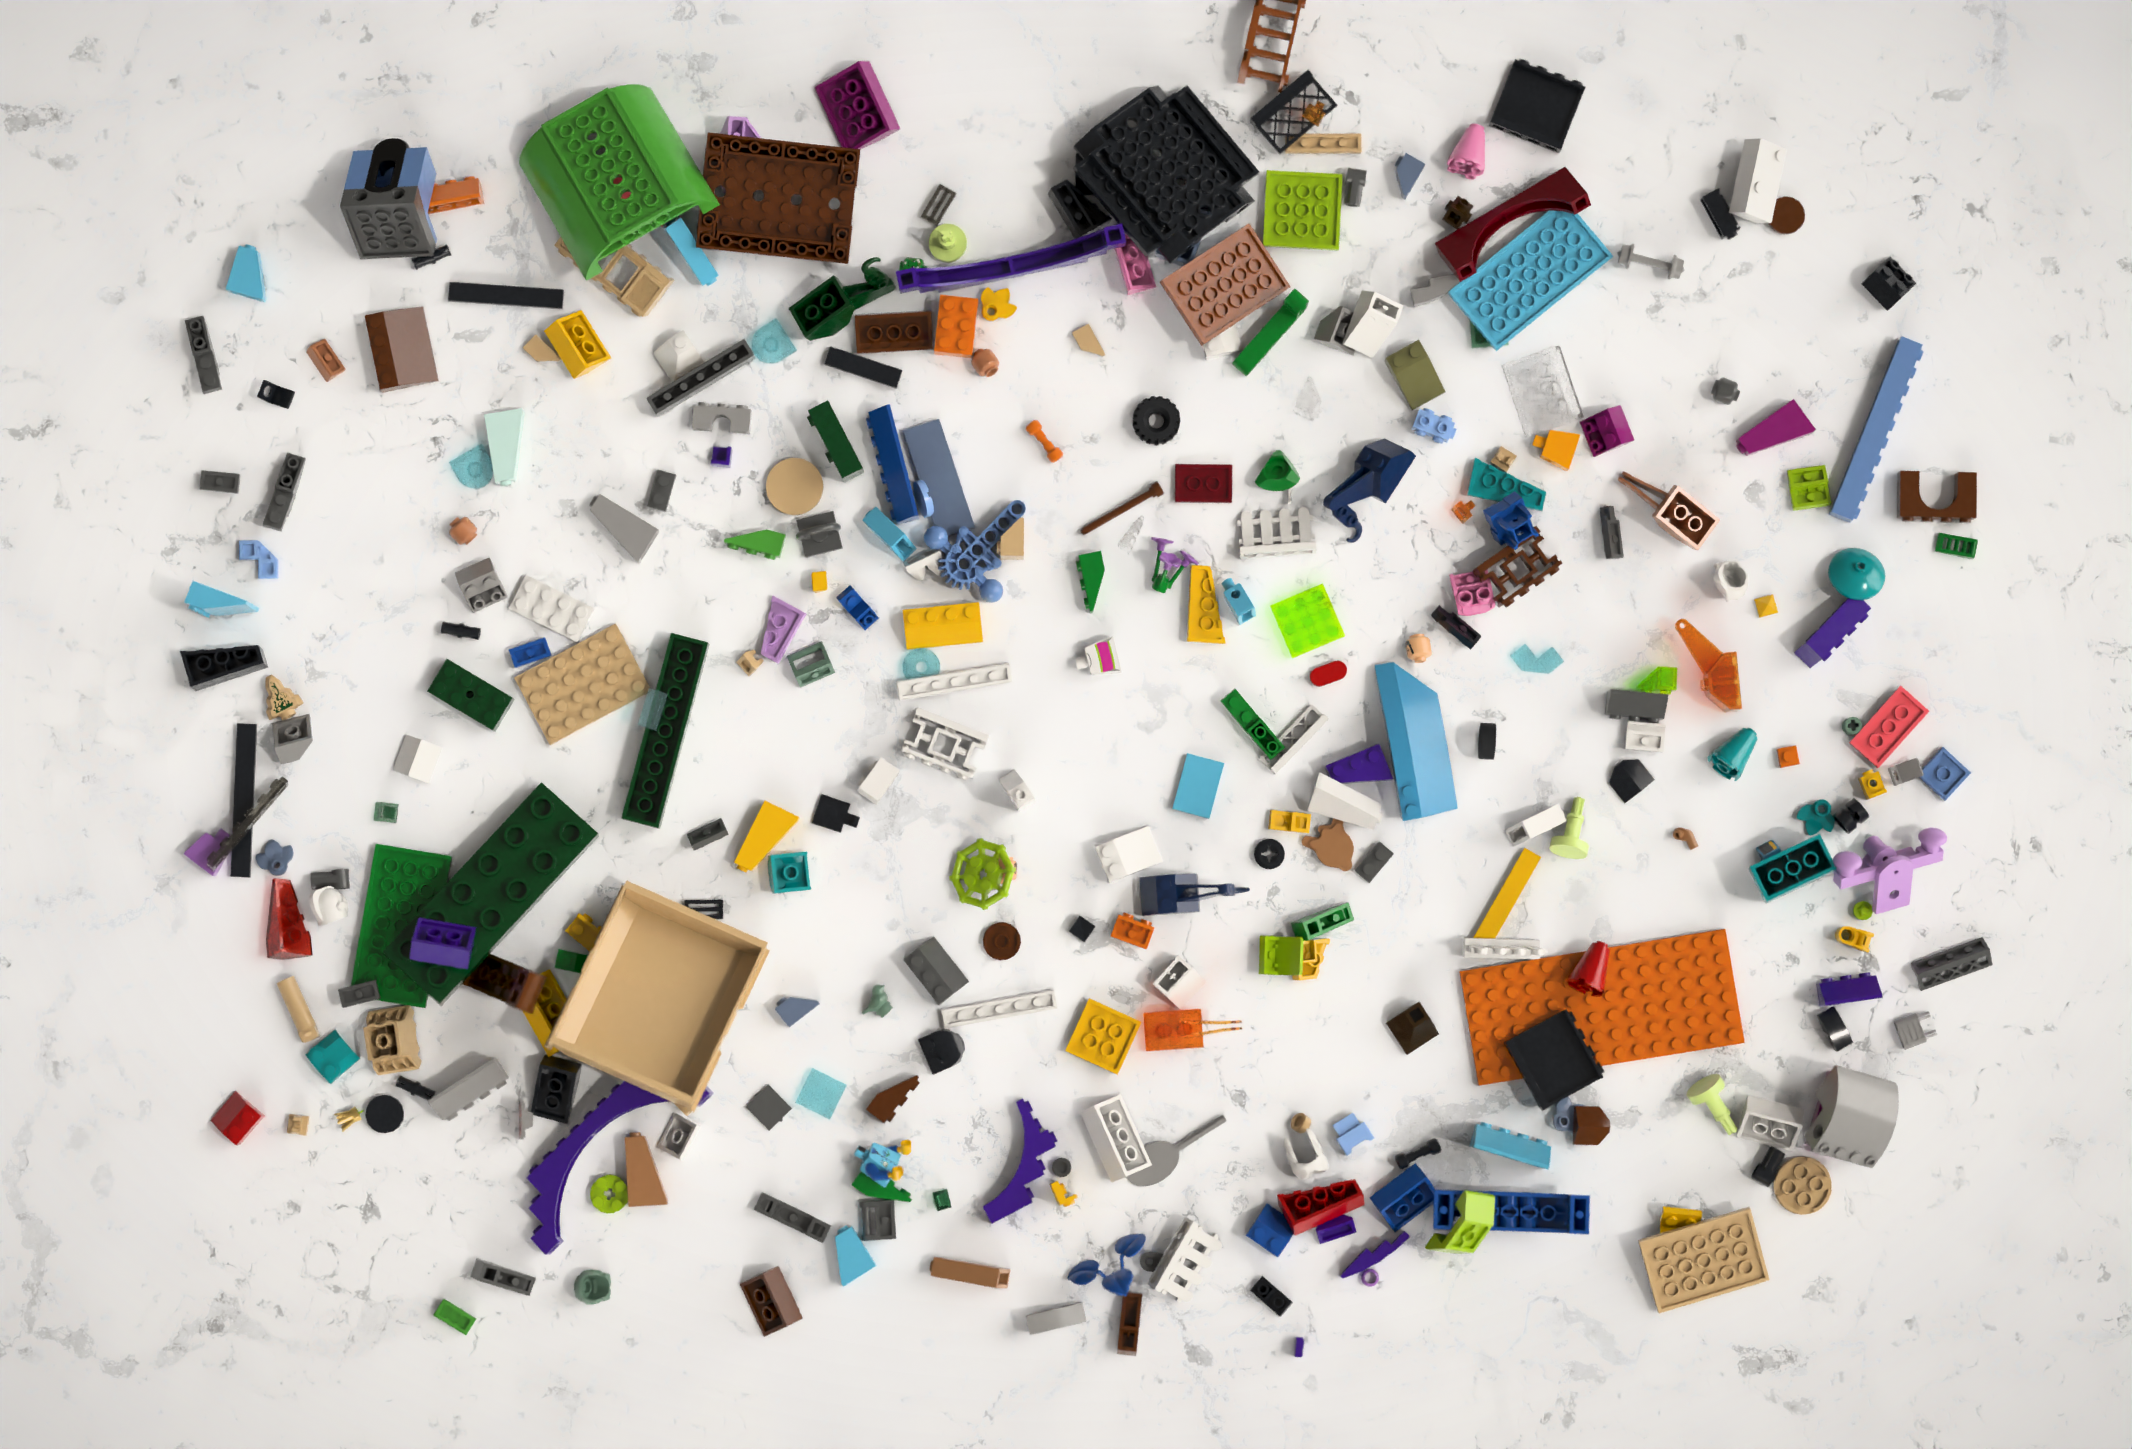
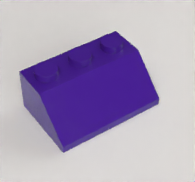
M418 918L411 943L410 959L468 969L476 927Z
M1870 972L1860 973L1859 978H1852L1851 975L1840 976L1839 981H1833L1832 978L1821 979V983L1816 984L1819 1007L1883 998L1876 975L1871 976Z

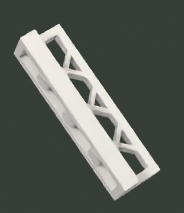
M1311 704L1278 738L1280 742L1283 739H1291V748L1283 750L1278 754V761L1274 766L1265 760L1267 757L1265 754L1259 760L1276 775L1329 718ZM1311 710L1320 717L1315 723H1307V714ZM1296 726H1304L1305 733L1301 737H1293V729Z

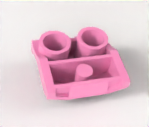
M1473 572L1458 575L1449 574L1458 615L1472 616L1486 613L1495 608L1490 578L1481 583L1480 578L1476 577Z

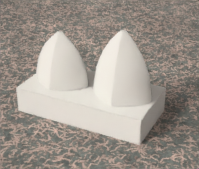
M940 549L927 550L903 562L907 572L920 581L924 579L926 565L933 573L939 576L943 573V570H938L939 566H943V563H938V559L943 558Z

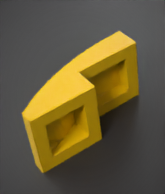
M1270 810L1268 829L1309 833L1311 814Z

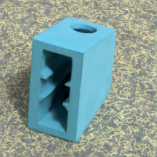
M1232 578L1224 580L1221 583L1225 589L1223 592L1224 599L1239 625L1256 616L1255 607L1240 583L1235 585Z

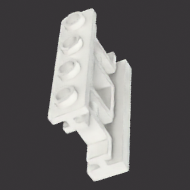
M918 707L912 722L921 727L914 743L908 740L904 741L901 751L904 752L903 756L913 760L915 757L922 759L921 763L931 767L933 764L940 766L939 770L949 774L950 771L958 773L957 777L967 781L968 778L973 779L977 767L968 763L975 747L982 750L985 749L989 735ZM920 718L941 725L945 729L937 727L933 736L923 733L926 723L920 721ZM959 732L981 742L979 744L972 741L970 749H964L959 747L962 737L955 733ZM939 733L956 739L950 757L933 751ZM923 740L930 743L927 753L934 756L931 758L908 748L911 746L917 749L919 741ZM955 754L966 757L963 767L970 770L969 772L944 763V761L953 762Z

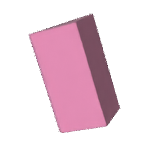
M1125 234L1126 246L1114 249L1127 294L1131 295L1155 288L1156 284L1148 256L1145 257L1130 237Z

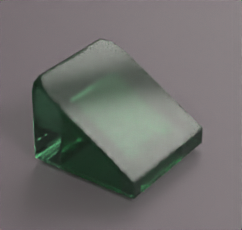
M376 802L374 821L397 823L399 804Z

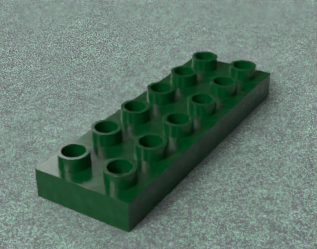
M541 782L388 945L383 954L436 1003L442 1006L599 837L598 832ZM418 918L476 927L468 969L410 959L411 943Z

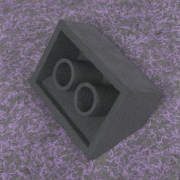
M1610 689L1606 693L1605 715H1609V719L1620 720L1621 717H1628L1629 721H1640V718L1648 719L1647 722L1659 723V720H1663L1665 717L1669 694Z
M935 937L929 939L903 959L938 1005H941L969 983L968 979Z

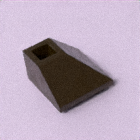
M1420 1002L1415 1003L1386 1022L1406 1055L1439 1035L1431 1018Z

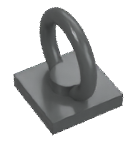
M834 511L796 520L799 529L796 538L802 542L806 558L843 549L839 535L841 526L836 523Z

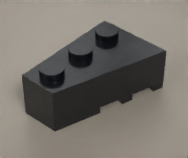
M1067 179L1050 188L1048 192L1049 198L1075 239L1109 225L1113 219L1100 210L1099 206L1086 198L1085 194Z

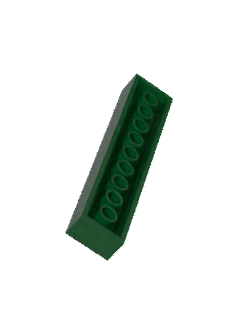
M675 633L670 635L621 817L623 820L657 829L661 828L710 644L708 642Z

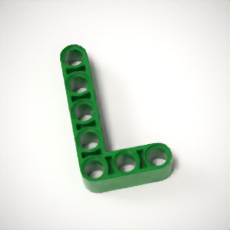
M1293 289L1284 300L1282 307L1238 355L1232 365L1245 376H1248L1308 307L1309 300L1298 290Z

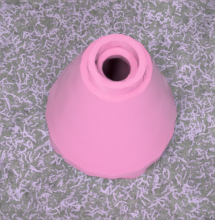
M1473 123L1466 129L1449 156L1447 162V170L1449 172L1465 175V178L1469 180H1475L1476 176L1483 174L1485 169V132L1483 126Z

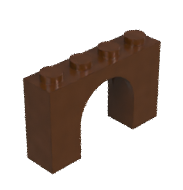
M1899 471L1897 473V518L1902 519V522H1914V519H1921V522H1933V519H1940L1941 523H1951L1952 520H1959V523H1971V520L1977 518V472H1957L1954 474V498L1952 503L1945 509L1930 508L1922 501L1919 492L1920 471Z

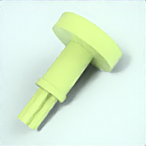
M942 224L932 231L929 237V249L937 260L944 263H952L964 255L967 248V239L961 228L954 224Z
M1578 796L1577 798L1574 797L1571 813L1567 814L1564 836H1554L1551 838L1549 849L1554 854L1570 859H1584L1587 857L1589 845L1579 839L1581 826L1584 822L1582 812L1585 799Z
M1719 1074L1706 1076L1690 1087L1687 1091V1097L1694 1105L1705 1102L1715 1121H1720L1727 1134L1731 1135L1737 1132L1738 1128L1729 1116L1730 1110L1718 1095L1724 1088L1725 1083Z

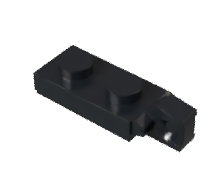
M1440 605L1431 614L1436 622H1439L1441 626L1470 650L1481 638V635L1454 612H1447Z

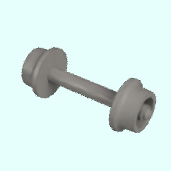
M1623 244L1621 251L1617 252L1619 256L1618 264L1624 265L1626 269L1629 268L1631 261L1669 270L1668 280L1671 278L1679 279L1681 273L1685 271L1683 267L1684 260L1677 258V255L1673 256L1671 263L1633 253L1635 244Z

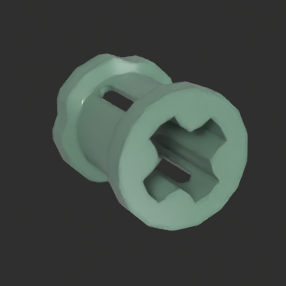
M1850 717L1842 723V730L1847 735H1854L1862 728L1861 721L1856 717ZM1851 721L1852 724L1856 725V728H1854L1853 731L1851 728H1848V724H1850Z

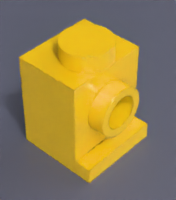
M1873 769L1863 772V777L1858 778L1866 800L1887 793L1879 771L1873 772ZM1871 780H1875V787L1870 785Z

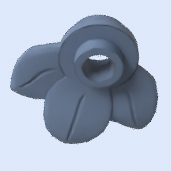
M271 839L265 846V853L257 854L255 859L261 869L269 870L274 876H281L287 871L288 863L293 859L294 852L291 845L282 848L277 841ZM280 863V867L276 869L275 865Z
M1569 1096L1560 1100L1556 1105L1557 1114L1553 1118L1554 1127L1559 1131L1568 1130L1573 1133L1574 1106L1585 1105H1572ZM1562 1118L1565 1119L1564 1125L1561 1123Z

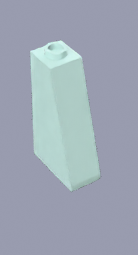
M522 408L484 414L495 483L500 484V486L512 485L511 482L516 481L524 422V410Z

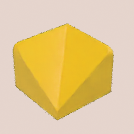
M826 571L811 573L814 593L827 590Z

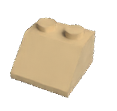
M1019 518L1001 536V541H997V555H1001V560H1024V518Z

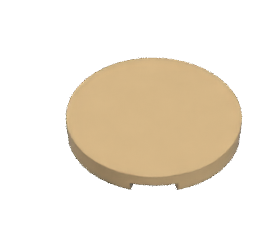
M788 458L777 463L769 472L766 480V492L772 505L780 512L794 516L802 515L816 507L821 500L823 480L818 469L809 461L801 458Z
M1795 1157L1787 1160L1779 1167L1774 1178L1773 1188L1775 1196L1782 1207L1792 1213L1806 1215L1815 1213L1825 1206L1831 1196L1832 1182L1828 1170L1822 1163L1810 1157Z

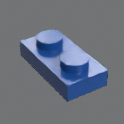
M545 637L509 649L515 668L552 656Z

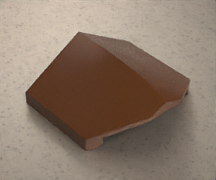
M1574 1106L1572 1144L1599 1145L1610 1133V1120L1599 1106Z

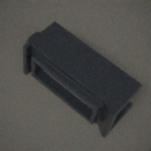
M1720 188L1704 195L1700 201L1721 240L1726 237L1730 240L1738 235L1737 232L1741 227H1737L1738 223L1734 215L1729 213L1730 208L1723 195L1719 194Z

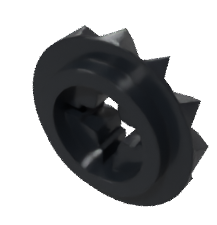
M1274 839L1262 840L1255 848V861L1264 869L1277 868L1282 864L1285 857L1282 844ZM1269 846L1271 852L1278 853V855L1271 857L1270 863L1267 856L1261 855V853L1267 852Z

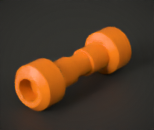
M1033 420L1026 426V431L1030 435H1034L1044 446L1043 448L1048 453L1047 458L1051 463L1057 462L1063 457V452L1059 447H1055L1051 441L1049 442L1041 430L1042 425L1040 422Z

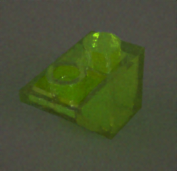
M1658 666L1636 686V690L1648 693L1660 691V694L1671 695V692H1675L1677 689V667Z

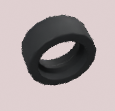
M1480 723L1478 758L1494 760L1496 724Z

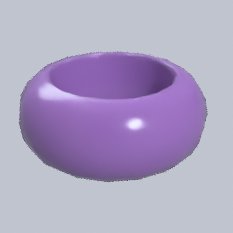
M1367 1269L1362 1273L1361 1280L1364 1285L1372 1287L1378 1283L1379 1275L1376 1270ZM1369 1272L1374 1273L1376 1276L1373 1283L1365 1281V1275Z

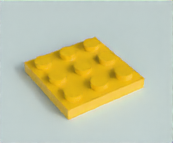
M1089 998L1065 1051L1118 1075L1141 1025V1021Z

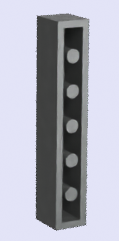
M743 339L646 399L657 417L754 360L755 355L746 340Z

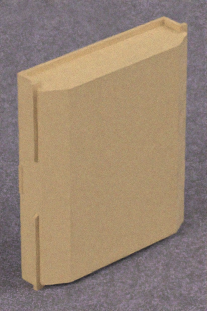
M626 880L624 886H621L594 942L595 946L591 949L581 969L582 973L575 987H572L544 1047L550 1050L554 1047L571 1058L673 1103L688 1106L687 1110L694 1113L721 1057L720 1048L738 1010L743 1009L770 952L767 949L768 942Z

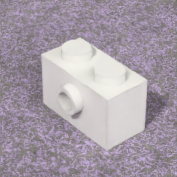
M880 758L878 762L874 760L868 769L871 772L867 777L863 775L857 784L860 786L858 792L876 805L900 771L883 758Z

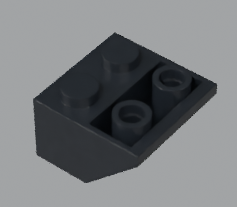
M1889 257L1861 284L1888 311L1917 283L1911 275L1907 274L1900 267L1896 260Z

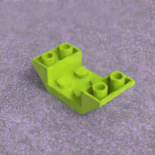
M1464 1190L1455 1203V1206L1461 1213L1460 1218L1447 1235L1434 1233L1425 1246L1426 1250L1452 1254L1474 1253L1494 1225L1495 1196L1493 1194Z

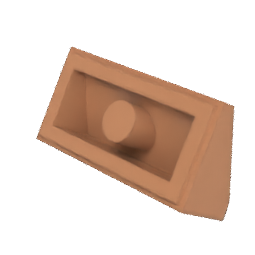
M325 338L309 346L306 353L326 382L331 381L346 370Z

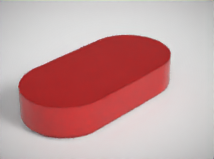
M1334 661L1312 670L1310 681L1317 687L1336 682L1346 676L1347 667L1342 661Z

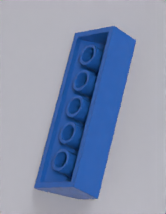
M890 404L868 412L869 417L866 418L868 429H873L874 436H870L873 448H878L879 454L875 456L878 466L882 465L883 473H880L882 483H887L888 491H885L887 502L892 503L893 509L890 510L892 521L896 520L897 525L919 520V515Z

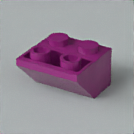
M1621 405L1605 409L1580 421L1593 457L1635 441Z

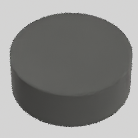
M1058 1158L1053 1162L1052 1170L1055 1175L1065 1177L1071 1171V1163L1066 1158Z

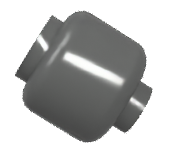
M1722 377L1715 381L1711 394H1713L1715 401L1730 405L1733 400L1737 401L1740 390H1737L1738 384Z

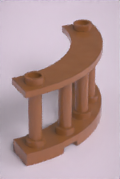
M1263 0L1255 1L1245 45L1247 50H1244L1237 83L1245 84L1246 77L1250 78L1252 76L1279 82L1278 92L1280 93L1283 86H1287L1289 75L1286 74L1300 9L1305 8L1306 0H1276L1297 5L1296 13L1266 7L1263 4ZM1265 14L1294 21L1291 34L1261 27L1262 25L1258 24L1260 15L1264 16ZM1264 35L1289 41L1287 54L1257 49V46H1253L1255 36ZM1258 56L1284 62L1282 75L1252 69L1249 66L1250 58Z

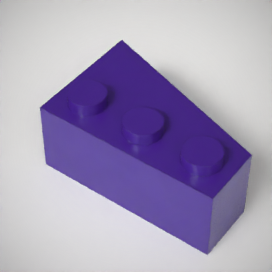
M1379 744L1325 766L1328 777L1342 784L1393 780Z

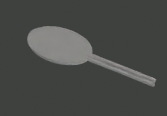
M1221 1115L1176 1145L1166 1141H1158L1144 1146L1152 1165L1127 1176L1128 1180L1137 1186H1150L1161 1182L1176 1168L1179 1161V1151L1227 1121L1224 1115Z

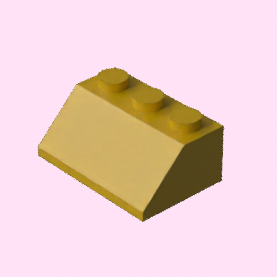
M582 310L555 320L544 330L573 379L591 372L611 359V356Z

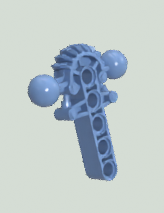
M1014 500L978 537L968 530L967 527H960L954 545L948 542V534L941 526H931L926 530L924 534L926 545L931 549H940L945 554L944 559H938V563H943V566H939L938 570L945 571L940 575L941 578L946 575L948 576L945 580L946 584L952 580V588L959 584L958 589L962 590L963 584H965L966 590H969L970 583L974 582L980 587L979 593L984 601L994 603L1001 599L1003 596V586L996 579H987L983 574L986 571L998 569L1001 566V560L990 549L1023 516L1026 507L1022 501ZM1013 505L1020 506V514L1012 512L1011 508ZM999 519H1006L1008 526L1006 528L1000 527L998 524ZM992 532L995 540L992 542L987 541L985 534ZM961 542H963L967 547V549L964 552H962V549L959 546ZM979 546L982 550L981 555L973 554L972 547ZM961 559L968 562L969 566L967 569L960 568L959 561ZM980 560L983 563H985L986 566L982 568L975 564Z

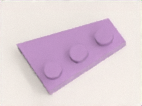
M772 595V604L768 615V624L761 655L779 664L804 620L806 613Z

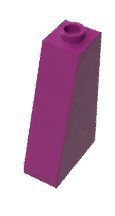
M1793 399L1736 440V447L1741 454L1745 453L1746 456L1810 435L1816 429Z

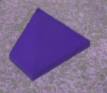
M1343 1214L1317 1226L1316 1233L1319 1243L1323 1244L1356 1233L1353 1218Z

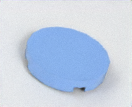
M918 480L913 483L914 496L920 513L924 518H927L934 513L933 501L928 496L927 492H929L926 483L923 480Z

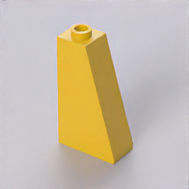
M764 800L734 863L738 864L736 868L745 873L748 870L753 871L799 822L800 817Z

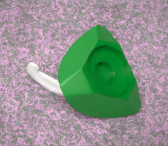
M1276 450L1256 478L1255 484L1269 491H1284L1288 489L1287 503L1291 505L1292 487L1300 481V476L1287 456L1281 450Z

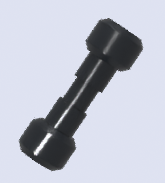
M1433 1138L1427 1142V1145L1420 1147V1149L1414 1152L1395 1155V1161L1399 1169L1409 1167V1163L1417 1160V1158L1429 1154L1436 1155L1442 1149L1438 1140Z

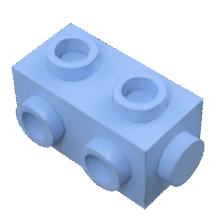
M1427 408L1419 409L1412 426L1415 434L1422 437L1428 435L1433 437V441L1443 444V442L1447 443L1449 438L1453 440L1457 429L1453 428L1455 422H1452V418L1445 415L1439 417L1434 415V411Z

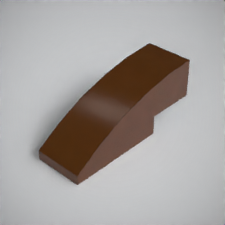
M1128 1292L1127 1296L1122 1298L1117 1354L1136 1356L1142 1294Z

